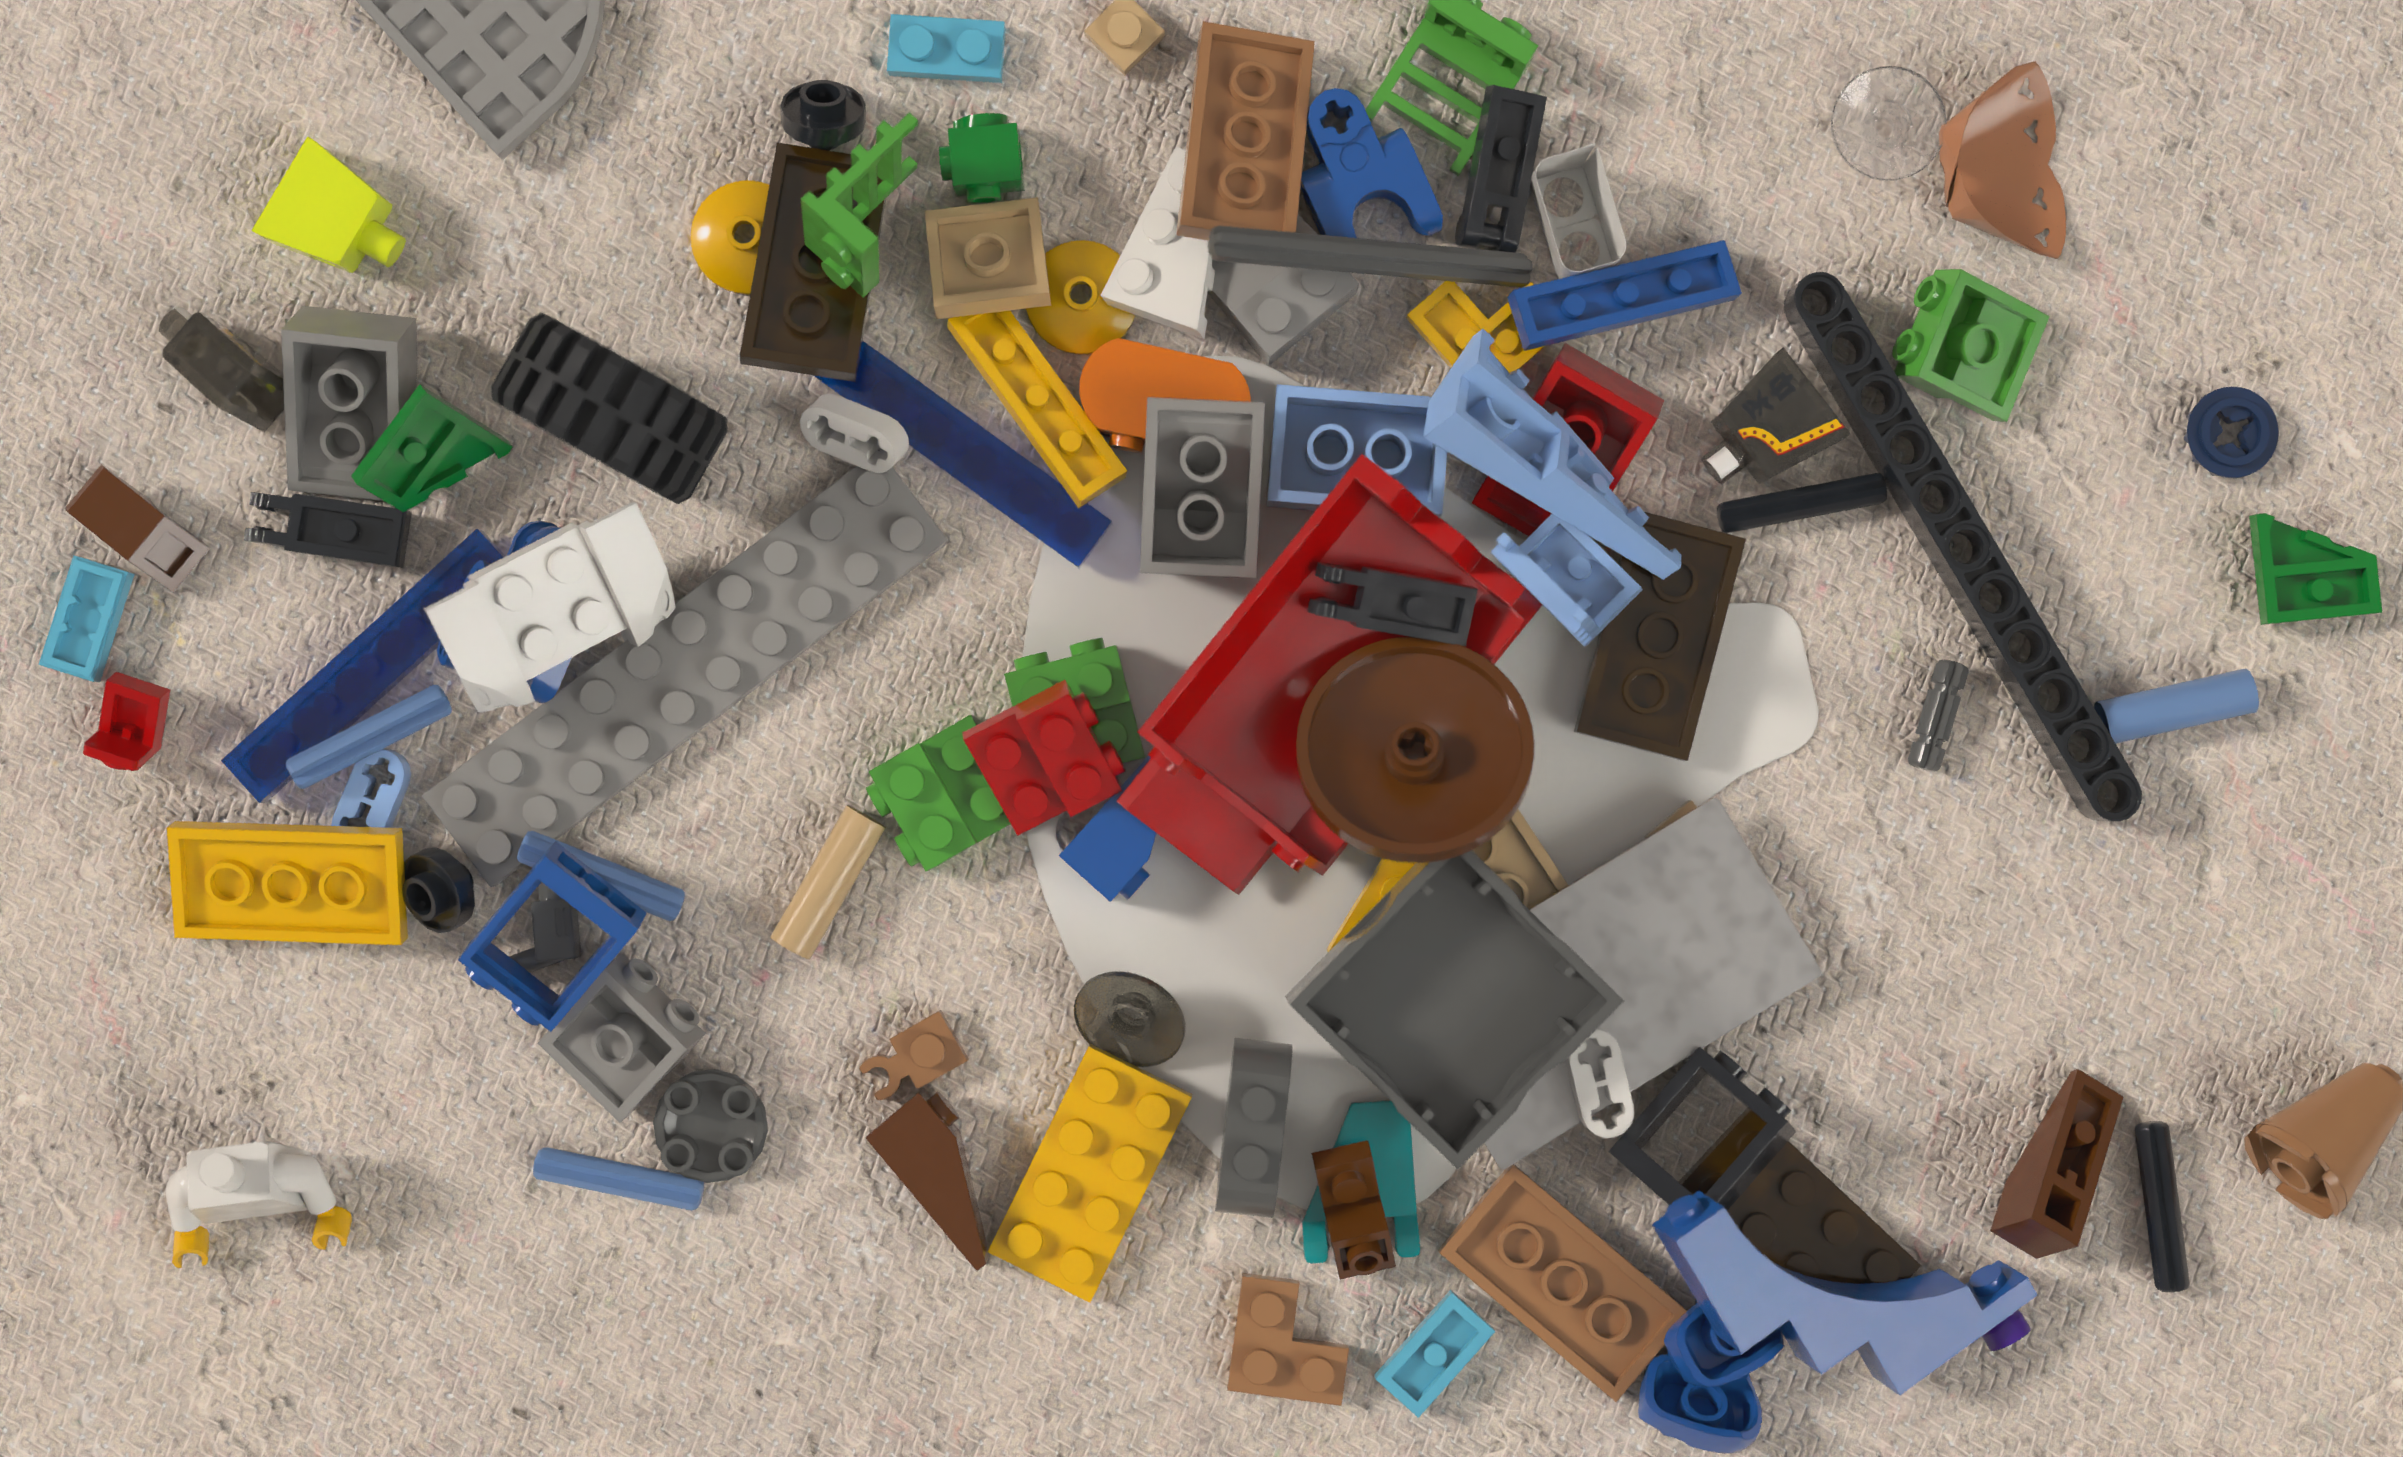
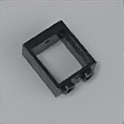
M1699 1047L1608 1152L1669 1205L1679 1198L1693 1195L1641 1149L1704 1076L1708 1074L1766 1123L1764 1128L1705 1194L1728 1211L1796 1133V1130L1785 1119L1791 1112V1109L1765 1087L1758 1095L1741 1082L1747 1073L1721 1050L1713 1058Z

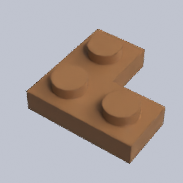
M1242 1273L1227 1391L1342 1406L1349 1346L1347 1344L1293 1337L1300 1285L1299 1280Z

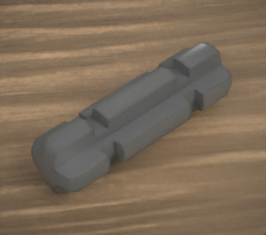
M1939 660L1935 665L1931 679L1935 686L1934 689L1927 692L1916 734L1920 735L1918 741L1912 743L1908 757V763L1913 767L1930 772L1938 771L1941 768L1946 751L1941 747L1943 742L1949 741L1961 700L1957 693L1960 689L1964 690L1969 673L1968 667L1951 660Z

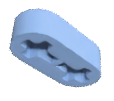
M382 749L356 762L333 815L331 826H347L350 818H361L368 804L371 805V808L366 818V824L369 827L392 828L411 778L410 766L405 757L394 750ZM387 759L390 761L388 771L395 775L394 782L392 784H381L375 798L371 797L376 784V778L369 774L370 767L372 765H382Z

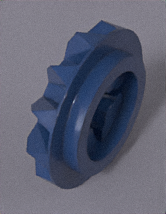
M2224 387L2214 390L2201 397L2200 401L2187 415V432L2183 439L2189 444L2193 454L2192 461L2208 470L2211 476L2236 479L2251 475L2266 465L2275 452L2279 436L2276 416L2266 400L2251 390L2241 387ZM2220 419L2226 424L2240 422L2245 419L2248 420L2242 426L2243 430L2237 434L2240 448H2237L2232 442L2214 446L2213 443L2218 440L2217 437L2223 431L2222 426L2219 424Z

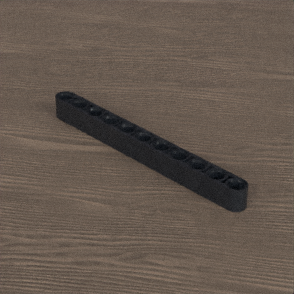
M1814 272L1806 275L1788 291L1784 299V312L1789 324L1877 472L1883 475L1887 489L2078 810L2085 817L2093 821L2120 822L2129 819L2138 811L2142 802V791L2139 782L1843 284L1835 276L1827 272ZM1805 289H1815L1823 294L1827 302V310L1824 315H1813L1804 308L1802 293ZM1834 338L1847 339L1854 345L1856 359L1852 365H1844L1833 357L1831 346ZM1864 387H1874L1883 394L1885 408L1881 415L1872 414L1863 407L1861 392ZM1895 435L1903 436L1912 443L1914 457L1910 464H1902L1892 456L1890 445ZM1925 484L1936 487L1942 494L1943 506L1938 514L1926 511L1921 504L1920 492ZM1954 534L1965 536L1972 545V556L1966 564L1956 561L1951 555L1949 546ZM1985 583L1995 585L2000 591L2001 605L1995 613H1990L1981 606L1979 591ZM2015 632L2024 634L2031 646L2028 659L2023 663L2016 661L2008 649L2009 640ZM2046 681L2053 683L2060 694V702L2051 713L2046 711L2038 700V691ZM2075 731L2083 733L2089 743V751L2080 762L2074 760L2068 751V740ZM2106 780L2112 782L2118 791V801L2110 811L2104 810L2097 799L2100 785Z

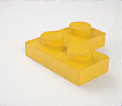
M1444 281L1406 316L1411 325L1450 368L1456 362L1470 339L1481 329L1488 332L1495 340L1489 347V350L1509 373L1523 367L1545 347L1527 351L1523 350L1509 302L1487 319L1461 288L1451 281ZM1530 282V283H1529L1528 285H1526L1525 287H1527V286H1532V285H1534V284H1533L1532 282Z

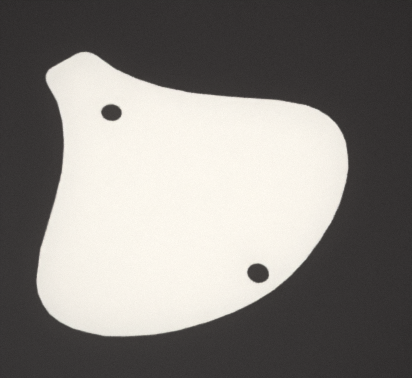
M1203 356L1234 364L1248 384L1251 401L1265 402L1256 578L1140 573L1145 445H1143L1142 453H1134L1111 447L1127 469L1126 478L1082 507L1078 508L1064 489L1044 542L1029 602L1022 657L1047 652L1049 662L1072 656L1069 648L1070 645L1096 638H1103L1105 648L1116 645L1138 730L1315 512L1314 510L1266 507L1277 384L1304 386L1271 366L1238 356ZM1102 435L1105 441L1109 444L1110 437ZM1444 487L1443 512L1440 518L1465 536L1486 558L1518 581L1495 558L1491 551L1499 544L1496 539L1503 532L1518 546L1525 540L1508 532ZM1729 603L1688 761L1677 760L1574 732L1599 634L1584 647L1542 605L1494 665L1509 678L1518 690L1530 715L1534 733L1535 746L1531 778L1526 794L1518 809L1568 885L1644 840L1645 835L1688 800H1692L1698 807L1739 776L1789 755L1809 741L1817 727L1819 718L1818 705L1801 631L1797 622L1788 612L1778 606L1765 603ZM1140 735L1145 757L1147 758L1148 753L1154 746ZM1146 758L1123 763L1126 771L1118 775L1121 786ZM1111 797L1089 809L1098 812ZM1066 811L1028 830V845L1044 898L1065 949L1094 1005L1132 1065L1192 1094L1181 1122L1219 1159L1222 1147L1234 1038L1292 1044L1291 1076L1277 1197L1307 1210L1318 1184L1311 1153L1333 1148L1351 1103L1389 1101V1099L1356 1066L1349 1064L1289 1005L1285 996L1328 953L1327 947L1382 858L1370 855L1348 844L1322 876L1306 865L1298 873L1273 853L1240 895H1238L1156 833L1150 858L1142 866L1150 876L1128 900L1118 893L1109 902L1059 857L1063 849L1056 838V827L1059 819ZM1411 1125L1416 1204L1427 1199L1451 1178L1456 1168Z

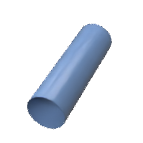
M2245 668L2096 701L2094 708L2116 744L2256 713L2259 707V696L2254 678L2250 671Z

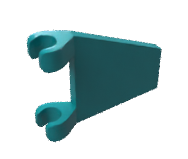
M1390 1100L1351 1103L1333 1148L1368 1140L1385 1217H1394L1395 1250L1400 1257H1416L1420 1253L1411 1124L1397 1111ZM1318 1184L1302 1221L1304 1257L1306 1262L1310 1264L1323 1263L1328 1258L1326 1218Z

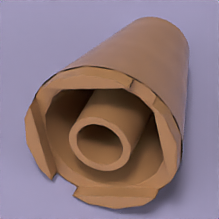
M2362 1063L2255 1125L2252 1131L2244 1138L2245 1150L2254 1167L2261 1175L2270 1168L2274 1175L2282 1182L2275 1190L2287 1201L2303 1212L2319 1219H2328L2333 1213L2336 1217L2346 1209L2403 1111V1080L2393 1069L2386 1065L2378 1064L2376 1066L2371 1063Z

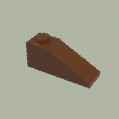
M2080 1069L2070 1072L2006 1180L1990 1230L1992 1233L2035 1259L2079 1246L2124 1098L2122 1095Z
M922 1088L865 1138L974 1269L979 1271L986 1265L990 1254L987 1252V1241L961 1132L954 1124L960 1117L940 1092L937 1091L933 1096H930L925 1088Z

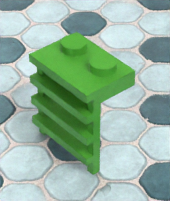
M1430 0L1427 4L1424 18L1365 110L1372 122L1382 105L1457 151L1459 155L1449 171L1459 176L1474 153L1482 108L1411 64L1410 61L1420 48L1485 90L1486 86L1490 85L1514 89L1529 67L1539 45L1530 40L1532 34L1520 23L1507 17H1503L1499 21L1481 10L1483 3L1480 0ZM1400 77H1403L1476 123L1477 126L1469 139L1393 93L1392 90Z
M910 112L894 127H891L885 120L876 127V144L869 151L861 144H858L851 151L852 167L844 175L835 167L826 175L827 191L821 197L817 198L809 191L801 198L805 245L823 261L821 266L824 272L835 284L843 289L850 285L863 298L879 283V238L861 221L917 169L918 163L910 156L902 162V140L918 125V120ZM877 176L882 180V182L878 186ZM852 187H853V199L858 203V205H857L854 209H853V200H852Z

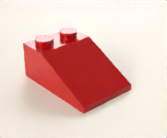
M1564 343L1532 397L1535 402L1550 414L1557 411L1614 477V480L1609 485L1612 492L1656 423L1664 402L1662 398L1567 343ZM1486 476L1471 502L1527 536H1530L1552 514L1489 476Z

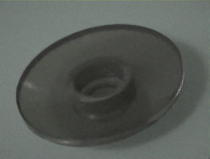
M1122 971L1102 973L1088 980L1082 986L1075 999L1074 1018L1084 1039L1089 1044L1136 1067H1149L1164 1063L1172 1058L1182 1045L1186 1032V1023L1179 1004L1166 989L1144 976Z

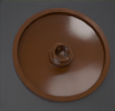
M1397 637L1378 641L1355 650L1338 661L1320 678L1307 698L1300 716L1297 729L1296 753L1299 777L1305 795L1319 818L1331 831L1353 847L1379 858L1406 863H1428L1447 860L1476 849L1495 836L1511 820L1518 810L1530 782L1535 743L1530 715L1522 697L1509 678L1488 659L1459 644H1449L1415 637Z

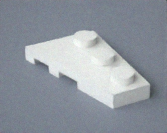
M1175 147L1100 296L1109 306L1205 339L1207 319L1204 316L1207 293L1213 289L1215 270L1212 268V256L1208 253L1207 249L1208 241L1176 235L1186 150Z

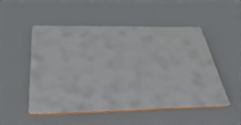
M1711 798L1529 909L1556 937L1564 941L1624 1000L1598 1028L1608 1032L1616 1039L1621 1050L1630 1092L1694 1054L1699 1047L1704 1048L1821 975L1820 967L1720 800L1717 798ZM1590 1038L1586 1040V1050L1578 1053V1061H1585L1590 1064L1594 1078L1601 1077L1598 1058L1607 1054L1606 1046L1603 1047L1595 1044L1593 1039ZM1565 1061L1548 1071L1532 1086L1513 1115L1484 1143L1501 1169L1508 1168L1581 1123ZM1604 1086L1597 1088L1600 1107L1591 1110V1116L1613 1103L1606 1097Z

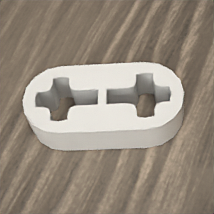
M822 395L802 413L800 418L801 431L811 446L871 472H887L907 453L909 448L906 431L897 420L839 395Z
M1597 1028L1565 1062L1581 1123L1597 1136L1614 1138L1623 1134L1631 1126L1634 1117V1105L1620 1047L1612 1035ZM1590 1038L1593 1039L1595 1044L1603 1047L1606 1046L1607 1054L1598 1058L1601 1077L1594 1078L1592 1067L1589 1063L1578 1061V1053L1586 1050V1040ZM1604 1086L1608 1100L1620 1104V1111L1612 1113V1123L1607 1126L1598 1117H1591V1110L1600 1107L1597 1088Z

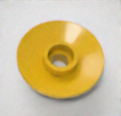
M751 180L726 184L712 192L702 202L694 216L691 227V247L694 258L702 272L714 284L727 291L746 295L751 293L769 184ZM743 224L752 225L755 229V235L748 243H739L735 239L736 229Z
M1086 240L1066 242L1045 253L1051 305L1026 308L1030 322L1039 336L1051 346L1071 354H1092L1103 344L1117 338H1122L1130 329L1136 315L1109 306L1100 296L1120 255L1106 245ZM1084 284L1092 290V296L1088 302L1077 304L1072 301L1070 292L1076 285Z

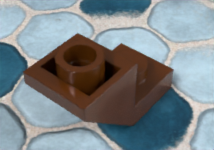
M102 464L65 507V510L128 562L173 593L210 549L202 540L160 511L148 497Z
M1368 1140L1311 1153L1339 1279L1358 1275H1370L1376 1271L1396 1267L1389 1228L1379 1194L1373 1157Z

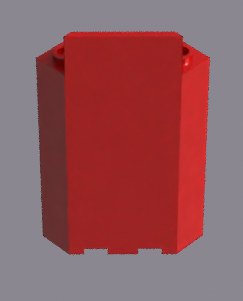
M1363 454L1359 456L1139 729L1138 733L1154 746L1148 753L1151 759L1117 800L1128 812L1238 895H1240L1273 853L1298 873L1306 865L1323 876L1349 844L1331 831L1319 818L1305 795L1299 777L1296 753L1297 729L1300 716L1312 689L1320 678L1342 658L1357 649L1378 641L1397 637H1409L1358 628L1350 624L1349 621L1309 613L1307 610L1310 598H1329L1354 606L1358 585L1335 584L1323 581L1322 578L1315 576L1317 563L1341 565L1358 570L1365 566L1470 585L1477 588L1478 592L1467 643L1464 647L1475 651L1493 664L1498 661L1542 607V604L1526 587L1486 558L1465 536L1425 507L1403 484Z

